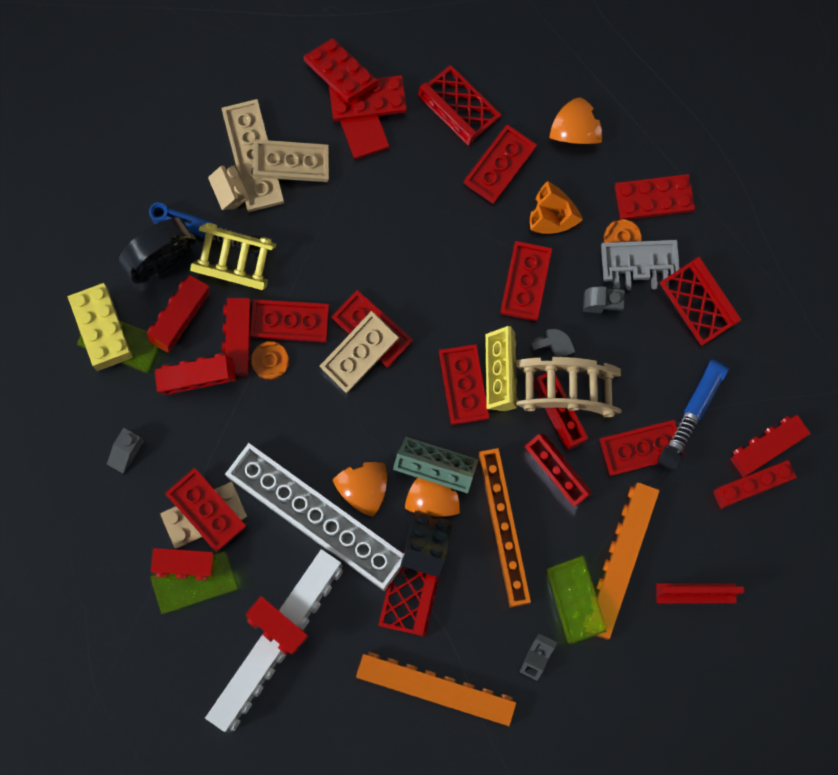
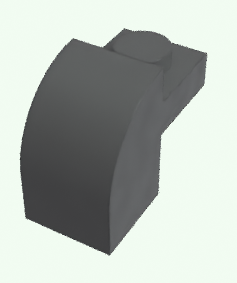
M606 287L586 289L584 292L583 312L602 313L604 309L623 310L624 290L606 289Z
M557 329L547 330L545 339L544 337L536 338L530 346L532 354L551 349L553 357L571 358L575 354L568 335Z
M538 634L527 653L520 673L538 681L557 642L547 636Z

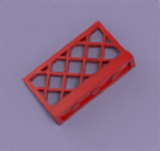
M451 65L430 82H425L420 86L418 96L468 146L474 142L477 136L501 118V114ZM450 72L455 77V81H445V76ZM434 84L442 85V92L434 91L431 87ZM445 85L455 86V93L445 92ZM458 86L465 87L468 90V94L458 93ZM445 97H455V104H447ZM458 98H468V105H458ZM470 99H478L480 106H470ZM457 109L468 110V117H461L457 113ZM470 110L480 111V118L470 117ZM483 111L491 112L494 117L491 119L483 118ZM470 122H479L480 128L475 131L470 126Z
M697 257L659 282L701 346L741 321V318L700 257ZM688 268L694 274L693 281L682 279L683 272ZM669 280L679 281L677 291L670 290L666 282ZM681 282L692 284L690 294L680 292ZM695 285L703 287V297L693 295ZM679 295L689 297L687 307L680 306L678 303ZM692 298L702 299L700 310L690 308ZM705 300L713 302L715 305L714 313L703 311ZM689 311L700 313L698 323L690 321L688 318ZM703 313L713 315L711 326L701 324ZM716 316L723 317L727 325L722 328L715 327ZM700 326L710 328L709 337L704 340L699 334Z
M401 568L397 575L402 573L407 582L397 587L394 583V578L387 587L378 626L426 637L440 575L435 577L417 571L418 575L409 580L404 572L408 568ZM421 577L424 586L416 592L411 583ZM410 585L414 594L404 599L399 590ZM398 592L402 601L393 607L390 603V596ZM416 596L420 602L419 607L412 611L407 601ZM405 604L410 613L399 618L395 609ZM393 611L398 620L391 625L384 623L386 615ZM409 616H412L415 620L413 630L406 628L402 622Z
M736 583L656 584L657 604H736V596L744 593V587H736Z

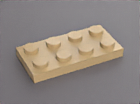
M254 139L253 177L328 182V145Z
M371 311L320 367L348 393L400 337Z
M232 482L214 489L241 521L248 518ZM177 507L160 513L176 550L203 538Z

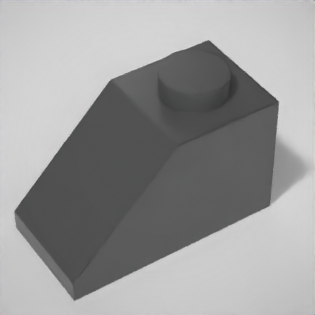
M123 428L113 444L107 465L124 474L143 444L142 438Z

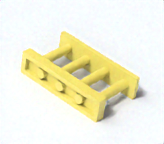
M206 223V225L204 224L199 227V231L206 232L201 258L191 264L190 271L264 290L267 287L268 279H264L262 275L267 251L268 249L273 250L276 247V243H273L269 238L261 237V239L220 229L213 223ZM213 235L224 237L219 264H216V266L209 264L208 261ZM231 240L242 242L237 269L234 270L227 269L226 266ZM250 244L260 247L256 270L253 275L245 274L246 271H244Z

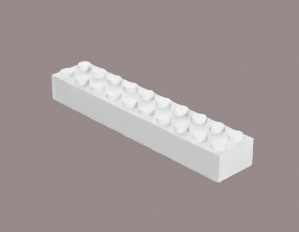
M250 443L247 444L225 475L231 481L383 591L387 589L402 568L400 564L403 553Z
M321 549L279 611L298 628L304 630L310 621L308 617L311 612L315 614L320 607L319 601L322 596L326 597L331 591L333 580L337 581L342 575L343 571L341 568L343 566L341 562ZM263 635L260 637L205 719L224 732L236 730L241 722L239 720L242 713L246 714L252 706L250 701L254 696L258 697L264 689L262 686L263 682L270 680L276 670L273 668L276 663H281L286 657L277 648L280 645L274 639L270 642Z

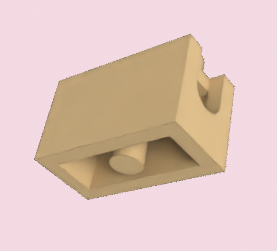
M235 165L230 166L228 169H225V166H220L208 177L222 210L237 209L249 198Z

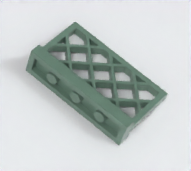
M405 437L397 453L393 470L468 493L479 460Z

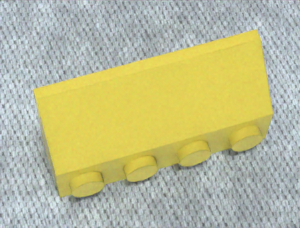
M510 326L486 334L487 409L508 411L517 408L515 332Z

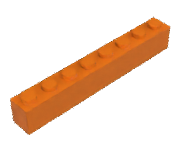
M499 448L479 452V461L509 606L513 608L528 605L531 601Z
M638 482L634 487H630L627 496L630 498L628 505L625 504L621 515L624 516L622 523L617 525L615 534H618L616 542L612 541L609 549V552L612 553L610 560L606 559L603 571L606 572L604 577L598 581L596 589L599 592L597 597L594 596L591 601L590 608H593L591 616L587 615L584 626L587 627L585 632L606 640L610 639L660 490Z
M368 652V655L363 654L356 675L358 679L510 726L516 702L512 701L513 697L501 694L500 698L493 695L494 691L482 688V691L474 689L475 685L463 682V685L455 683L456 679L444 676V679L436 677L437 673L425 670V673L418 672V667L409 664L403 667L398 665L399 661L390 658L384 661L379 659L380 655Z

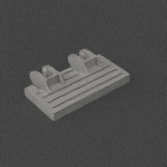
M677 240L601 244L604 281H612L613 279L614 289L616 290L620 288L619 275L625 274L626 290H631L630 272H633V280H649L651 277L652 289H657L656 273H662V280L668 277V270H670V275L679 270Z

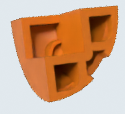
M580 97L568 102L557 114L551 128L550 138L578 144L602 143L601 124L599 120L594 118L592 113L594 108Z
M547 181L535 198L538 204L536 209L531 211L530 228L534 232L543 234L559 233L576 226L583 218L571 199L557 186Z
M381 462L363 463V467L355 470L349 467L333 479L334 485L351 506L373 517L378 511L385 495L387 485L386 465Z
M421 478L415 480L406 498L405 509L411 512L416 510L433 517L452 516L460 513L459 499L456 491Z

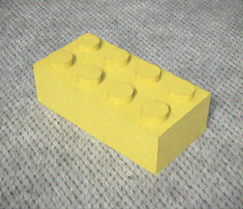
M104 283L67 296L92 366L96 371L133 358L109 290Z

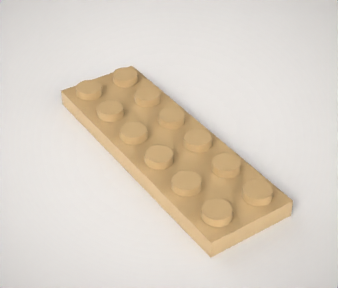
M255 99L223 107L222 112L237 171L249 197L245 201L248 212L284 204L278 179L253 177L254 139L268 140L258 100Z

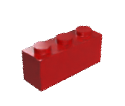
M153 548L151 572L156 574L157 578H168V575H175L176 579L188 580V576L196 577L195 580L207 581V578H213L215 554L213 552Z
M262 596L245 614L249 618L247 622L255 629L259 626L264 630L262 635L270 642L273 639L280 645L277 648L285 655L288 653L294 655L309 637Z

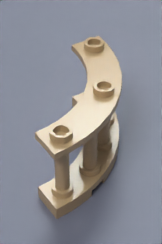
M552 357V361H541V358L516 360V368L524 371L526 374V400L516 401V405L524 408L525 411H535L536 408H568L570 411L582 409L602 414L603 417H614V414L622 413L620 408L612 406V380L614 377L621 376L620 368L604 363V366L597 365L595 360L569 357ZM557 370L569 373L570 399L555 398V372ZM535 371L547 372L548 398L534 399ZM578 372L589 375L590 401L577 399ZM597 376L604 380L605 403L598 402Z

